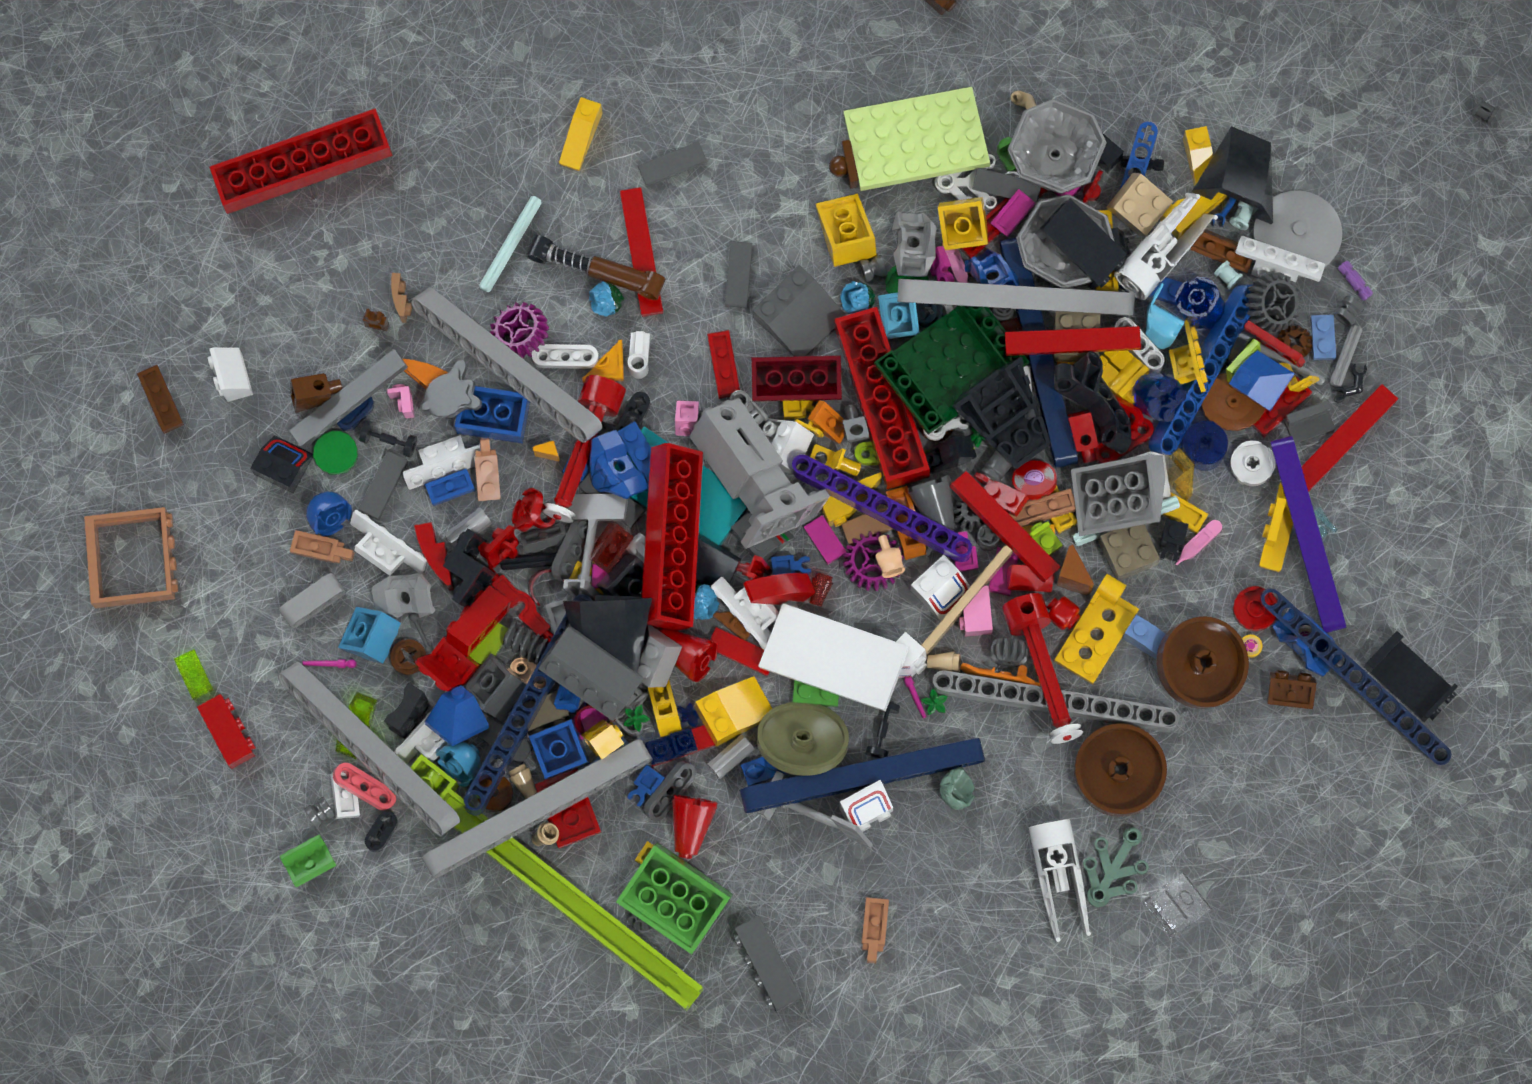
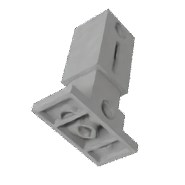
M739 398L732 401L726 400L714 408L712 406L708 407L701 413L702 416L694 424V429L689 437L698 450L703 452V457L733 499L740 497L752 514L748 520L751 526L745 531L746 534L741 541L745 549L811 522L816 518L830 495L826 489L819 492L813 491L807 495L799 482L795 484L790 483L780 468L783 462L782 458Z

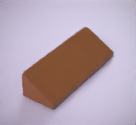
M1207 229L1198 237L1190 249L1221 263L1228 260L1231 267L1248 273L1253 259L1235 253L1238 242Z

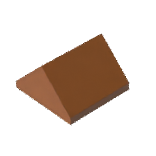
M1072 544L1068 548L1057 586L1088 596L1092 592L1094 583Z

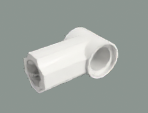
M644 331L631 333L628 368L630 375L636 379L644 378L649 371L650 334ZM636 363L644 364L640 369L633 368V365Z

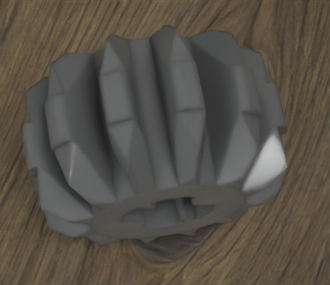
M956 501L955 505L957 508L954 509V515L957 517L954 519L955 523L962 522L960 526L962 530L969 526L970 533L973 532V526L979 531L982 526L981 524L985 525V523L977 515L968 516V510L971 512L972 509L964 501Z
M1008 637L993 640L990 651L991 661L1004 667L1025 665L1029 654L1026 642Z

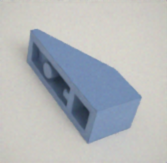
M1136 614L1122 639L1157 660L1158 648L1165 633Z

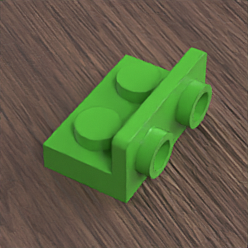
M796 680L794 681L793 702L838 708L839 695Z

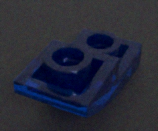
M691 728L645 743V747L652 757L651 765L663 763L698 750Z

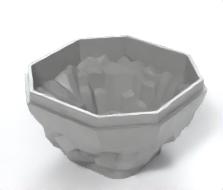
M1052 99L1023 111L1008 147V152L1020 178L1027 180L1035 186L1062 194L1091 182L1107 142L1094 115Z
M1069 194L1038 201L1016 237L1024 268L1061 289L1093 282L1048 237L1041 240L1035 234L1064 201L1071 198L1114 241L1108 216Z

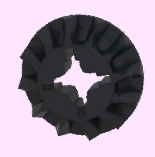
M916 303L918 324L923 328H928L943 317L942 313L945 307L942 304ZM926 307H928V308L931 307V309L933 310L934 314H930V312L928 311V309H926Z

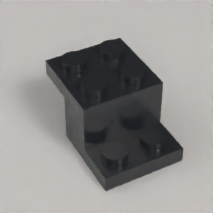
M468 528L459 535L457 545L453 551L448 552L443 567L464 580L462 584L457 585L452 598L453 601L463 607L471 606L475 602L476 595L481 590L485 591L496 575L495 572L475 560L480 553L478 547L483 542H487V540Z

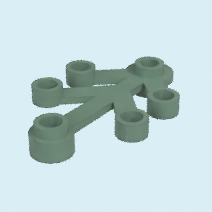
M1132 827L1125 830L1123 834L1124 843L1112 864L1107 851V839L1103 837L1096 839L1094 848L1099 853L1105 874L1101 883L1095 870L1097 867L1096 859L1087 857L1083 862V868L1087 871L1091 888L1087 893V899L1092 906L1097 908L1104 907L1108 904L1111 897L1123 894L1132 895L1136 892L1137 883L1133 880L1126 881L1122 886L1109 888L1113 880L1147 873L1149 866L1144 860L1136 862L1135 865L1120 868L1130 849L1137 846L1141 841L1142 835L1138 829ZM1135 833L1137 839L1130 840L1128 834ZM1103 841L1105 848H1099L1097 842ZM1089 860L1094 863V867L1088 868L1086 866V862ZM1144 864L1146 867L1145 871H1139L1137 865ZM1129 883L1133 884L1134 890L1128 891L1126 885ZM1101 892L1103 898L1100 900L1096 899L1095 893Z

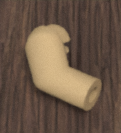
M1015 91L1011 94V101L1016 105L1025 107L1026 110L1037 106L1031 94L1022 91Z

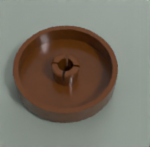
M1207 616L1194 617L1176 624L1165 634L1157 652V672L1163 687L1173 699L1191 708L1207 709L1230 701L1242 689L1248 675V652L1241 636L1233 627L1217 618ZM1201 657L1206 661L1205 668L1200 663L1199 658Z
M1111 724L1093 732L1081 745L1074 765L1076 786L1083 799L1095 810L1114 817L1132 816L1150 807L1160 795L1167 776L1166 759L1159 743L1145 730L1129 724ZM1117 765L1124 766L1126 775L1115 774L1114 768Z

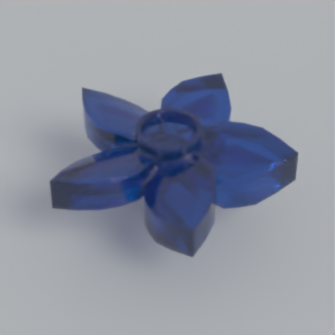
M689 703L686 709L677 706L678 712L682 714L680 722L688 721L689 725L696 727L700 717L696 710L693 711L692 704Z

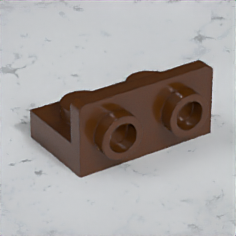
M1276 670L1275 673L1270 672L1267 704L1313 709L1317 685L1315 677L1308 673L1291 675L1284 670Z

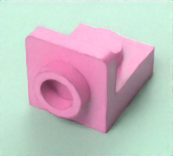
M397 384L387 389L390 399L401 398L397 400L399 412H403L405 418H414L412 392L409 386Z
M677 401L675 414V434L677 436H690L694 429V424L698 422V401Z

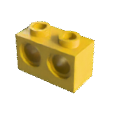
M603 719L581 734L593 754L600 759L605 758L624 744L621 739L623 734L617 725H614L612 722L608 723Z

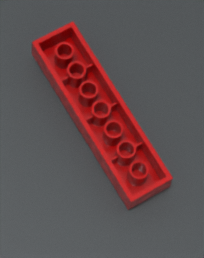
M375 108L209 166L222 205L226 213L229 214L393 155Z
M874 307L834 319L836 334L862 415L865 416L870 440L886 490L929 478L930 468L912 413L874 365L875 361L891 351L878 308Z
M671 443L651 447L642 598H653L648 615V625L679 631L693 627L703 452Z

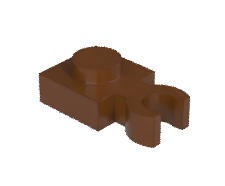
M366 309L363 318L365 327L387 332L389 322L382 312Z

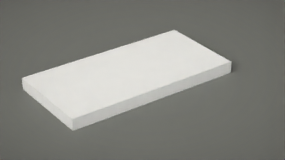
M783 603L759 667L886 712L909 647Z

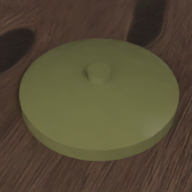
M789 702L779 705L762 718L757 734L759 751L768 763L783 772L801 776L821 774L836 767L845 757L849 743V733L844 721L834 711L819 704Z

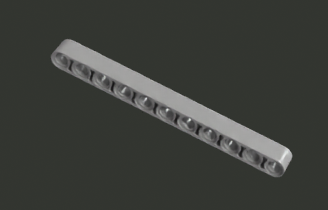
M898 279L897 302L1134 315L1135 293Z
M429 287L412 299V307L421 317L576 439L586 442L602 429V424L598 417L436 290Z
M300 662L293 663L278 674L281 685L435 834L442 836L459 824L460 819L455 810Z
M939 671L933 677L932 687L940 695L1049 713L1041 686L950 671ZM940 678H945L948 680L949 685L942 688L936 682ZM961 682H968L972 688L969 691H962L959 684ZM989 685L993 688L994 692L991 695H986L982 692L981 688ZM1012 689L1016 692V697L1009 699L1004 695V691ZM1061 690L1069 716L1114 724H1129L1139 728L1162 732L1173 731L1179 721L1177 711L1172 708ZM1029 693H1035L1038 695L1039 700L1037 702H1030L1026 696ZM1079 700L1083 703L1084 708L1076 710L1072 707V702ZM1102 704L1105 706L1106 712L1099 714L1095 711L1094 706ZM1125 708L1128 710L1129 715L1122 718L1117 714V709ZM1146 711L1151 715V720L1143 721L1139 714ZM1169 715L1173 718L1174 723L1166 725L1163 723L1162 717Z
M635 740L605 758L592 763L429 851L422 859L432 877L438 878L644 767L652 761V757L642 740Z

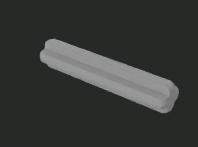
M1351 326L1330 380V385L1341 387L1362 333L1361 327Z

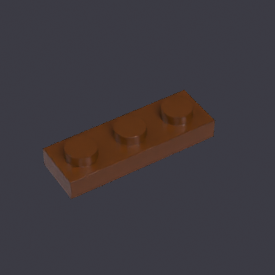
M158 365L137 373L162 432L165 434L183 426L182 418Z

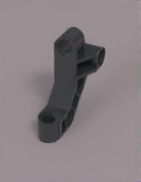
M1089 351L1073 365L1067 363L1056 365L1053 370L1055 390L1088 409L1101 429L1102 444L1119 454H1124L1131 445L1130 418L1103 380V364L1098 354Z

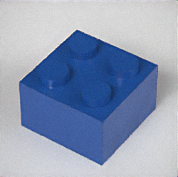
M573 720L563 722L529 736L545 779H550L590 764L581 736Z

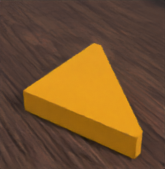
M618 340L610 351L582 377L583 383L589 375H598L613 381H624L622 340Z

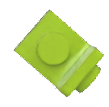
M1048 521L1044 524L1039 522L1030 529L1031 533L1029 535L1049 555H1052L1061 549L1063 545L1050 528L1051 524Z

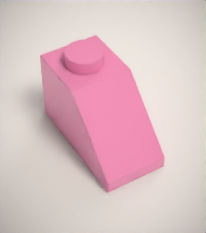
M983 586L963 610V617H959L960 630H964L965 637L992 634L989 586Z

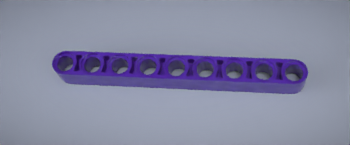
M1293 436L1270 441L1322 628L1326 633L1347 628Z
M798 455L793 459L792 470L797 479L820 491L826 489L828 494L835 499L957 562H966L971 557L972 544L970 540L807 455ZM800 463L808 465L805 471H799L796 467ZM822 473L828 476V479L825 481H818L816 479L817 475ZM839 484H845L848 489L840 492L836 487ZM859 494H864L868 499L865 502H859L856 500V497ZM883 504L888 509L885 512H878L876 507ZM898 515H905L908 520L900 523L895 518ZM919 525H924L928 530L925 533H919L915 528ZM943 535L948 541L941 544L936 541V537ZM958 546H965L968 551L965 554H959L955 549Z

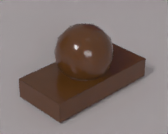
M844 140L842 141L843 156L837 155L833 157L829 163V170L836 177H843L847 174L850 189L858 188L859 178L851 141Z

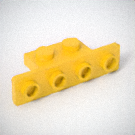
M1185 320L1184 324L1189 344L1169 350L1174 378L1177 385L1197 380L1202 393L1206 391L1204 383L1208 382L1205 370H1201L1205 366L1202 356L1198 355L1202 353L1198 340L1195 341L1199 338L1195 326L1191 327L1189 321Z
M1282 483L1279 484L1275 503H1271L1267 516H1270L1271 519L1269 525L1265 524L1262 537L1266 539L1259 567L1280 572L1282 569L1293 526Z

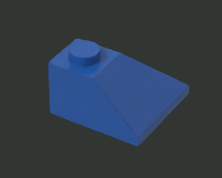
M1257 350L1241 364L1229 384L1238 392L1271 411L1295 373Z
M461 685L443 693L425 720V725L452 747L489 728V724L475 696Z

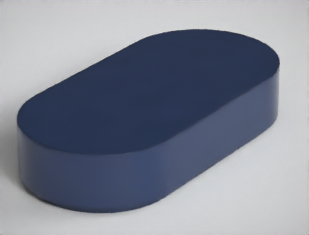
M369 397L337 423L338 427L343 431L354 430L373 410V398Z

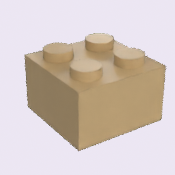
M1132 173L1106 208L1137 235L1147 236L1173 201L1141 173Z

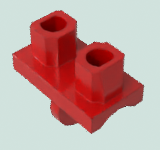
M508 525L505 529L497 528L492 534L493 541L491 543L483 542L478 547L480 555L487 560L489 567L495 568L506 557L514 559L518 555L516 547L519 545V540L514 534L515 528Z

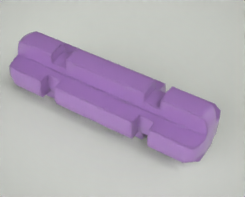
M1349 261L1343 262L1339 266V271L1342 275H1346V280L1356 292H1359L1358 295L1363 301L1370 298L1373 294L1372 290L1365 286V281L1356 270L1352 269L1353 266Z

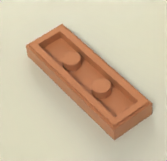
M1070 488L1043 496L1042 499L1027 501L1017 517L1009 515L1021 527H1026L1076 512L1075 499Z

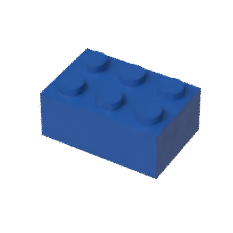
M475 386L474 395L482 401V406L478 410H464L456 416L455 429L457 434L523 444L530 402L518 392Z

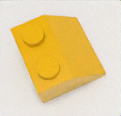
M983 197L939 203L938 213L945 250L988 244L987 220Z

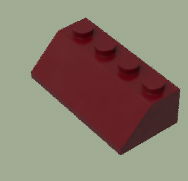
M841 355L751 357L752 402L842 400Z

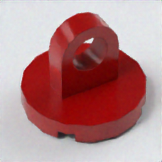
M529 488L522 494L524 495L523 499H519L516 502L512 513V524H515L514 528L521 532H526L532 526L541 529L551 527L556 519L547 516V522L544 523L540 517L542 510L546 509L543 504L542 492L535 488Z

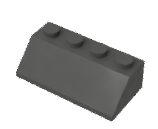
M568 625L544 656L538 668L612 721L615 720L626 706L644 678L570 625Z

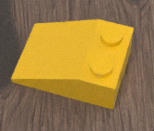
M858 194L815 204L834 267L877 256L875 236Z
M755 676L705 696L696 701L694 707L716 747L758 726L762 718L772 710Z

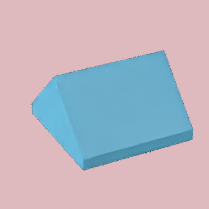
M898 292L879 295L881 320L887 339L916 336L919 334L916 303L897 302Z

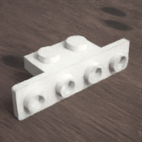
M1241 236L1235 252L1238 255L1256 260L1251 275L1258 278L1259 275L1268 272H1281L1291 277L1293 282H1296L1298 275L1319 282L1325 268V264L1245 236Z
M461 435L418 450L423 465L403 472L408 489L411 490L466 468L475 467V451H481L480 444L465 449Z
M358 510L353 512L350 524L365 534L362 540L355 546L354 551L389 576L403 562L417 572H424L427 560L420 552L414 551L403 540L397 539L386 528L373 522L366 514Z
M720 577L711 588L716 596L722 599L729 607L730 612L742 622L745 629L755 637L761 648L765 650L771 635L767 627L777 619L778 610L771 604L751 603L745 587L736 593L723 577Z
M430 712L394 751L406 764L418 752L433 763L438 757L436 753L448 744L425 725V720Z

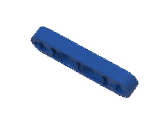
M1144 122L1138 128L1120 189L1125 184V181L1128 180V172L1131 168L1139 169L1141 174L1145 176L1158 134L1157 126L1152 122ZM1147 126H1150L1151 131L1154 132L1147 139V142H1151V146L1145 143H1138V139L1143 141L1145 133L1141 132L1142 128L1146 129ZM1138 147L1146 148L1148 154L1145 159H1138L1135 156V150Z

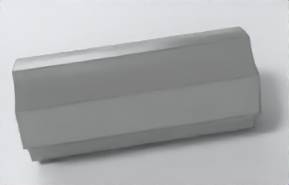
M478 508L444 535L453 548H455L459 535L466 531L467 528L479 534L492 523L484 511Z
M741 734L708 763V767L721 779L754 750V747Z

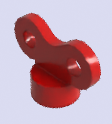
M1099 170L1094 181L1084 186L1083 203L1087 204L1088 201H1096L1100 197L1101 187L1098 183L1104 171Z

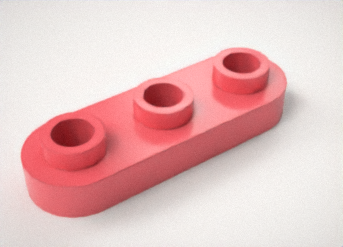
M342 763L334 769L333 779L337 785L378 810H388L395 804L396 795L385 784L352 764ZM341 772L346 773L347 779L341 777ZM360 784L366 786V791L361 790ZM380 796H384V797H385V799H386V802H385V803H382V802L380 801V799H379Z

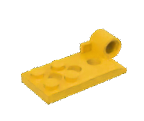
M1106 574L1083 615L1054 660L1055 663L1092 685L1139 611V608L1120 598L1127 586L1126 584ZM1104 611H1112L1115 619L1111 622L1105 621L1102 617ZM1094 629L1101 630L1103 638L1101 640L1092 639L1091 631ZM1088 648L1092 656L1089 659H1082L1079 656L1080 649Z

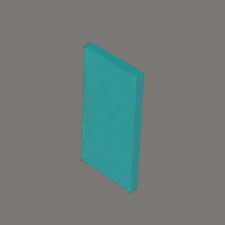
M645 426L642 428L641 432L650 447L669 443ZM617 463L614 468L621 472ZM702 465L698 542L704 537L721 547L731 533V526L742 518L748 508L740 497L733 499L717 475ZM648 491L630 497L647 509Z

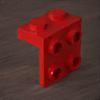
M444 636L431 654L417 658L415 664L421 673L430 676L435 681V685L439 689L451 691L460 685L464 686L480 665L470 656L466 657L447 643V636Z

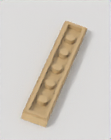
M1004 546L923 642L921 646L926 649V656L963 614L965 607L1010 558L1012 550L1008 546Z

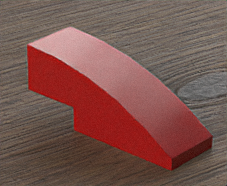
M432 522L414 525L417 540L430 568L449 591L454 590L451 571L443 567L444 559L448 554L445 542H436Z
M808 573L771 575L743 583L750 602L758 604L782 605L787 601L804 602L815 593Z

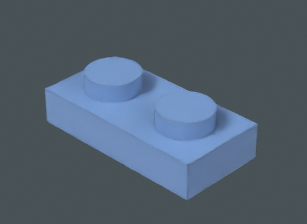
M1311 315L1313 361L1335 360L1334 315Z

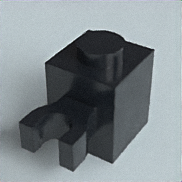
M1166 519L1160 541V547L1165 549L1161 552L1160 560L1164 561L1165 554L1170 553L1173 555L1172 563H1177V551H1182L1189 524Z

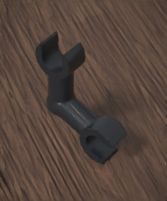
M1356 364L1353 365L1354 386L1347 388L1338 386L1332 390V393L1341 392L1343 395L1337 398L1335 402L1341 403L1345 400V397L1363 392V377L1367 371L1366 364L1362 373L1356 371Z

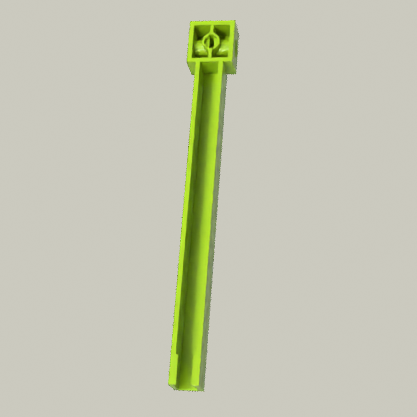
M421 754L410 767L455 810L460 822L453 828L460 834L489 820L484 814L470 815L465 809L464 799L455 792L459 787L458 783ZM514 838L485 852V854L686 1012L702 993L703 987Z

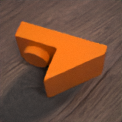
M819 400L808 419L813 423L812 427L820 429L824 436L840 444L845 437L843 420L845 419L825 401Z

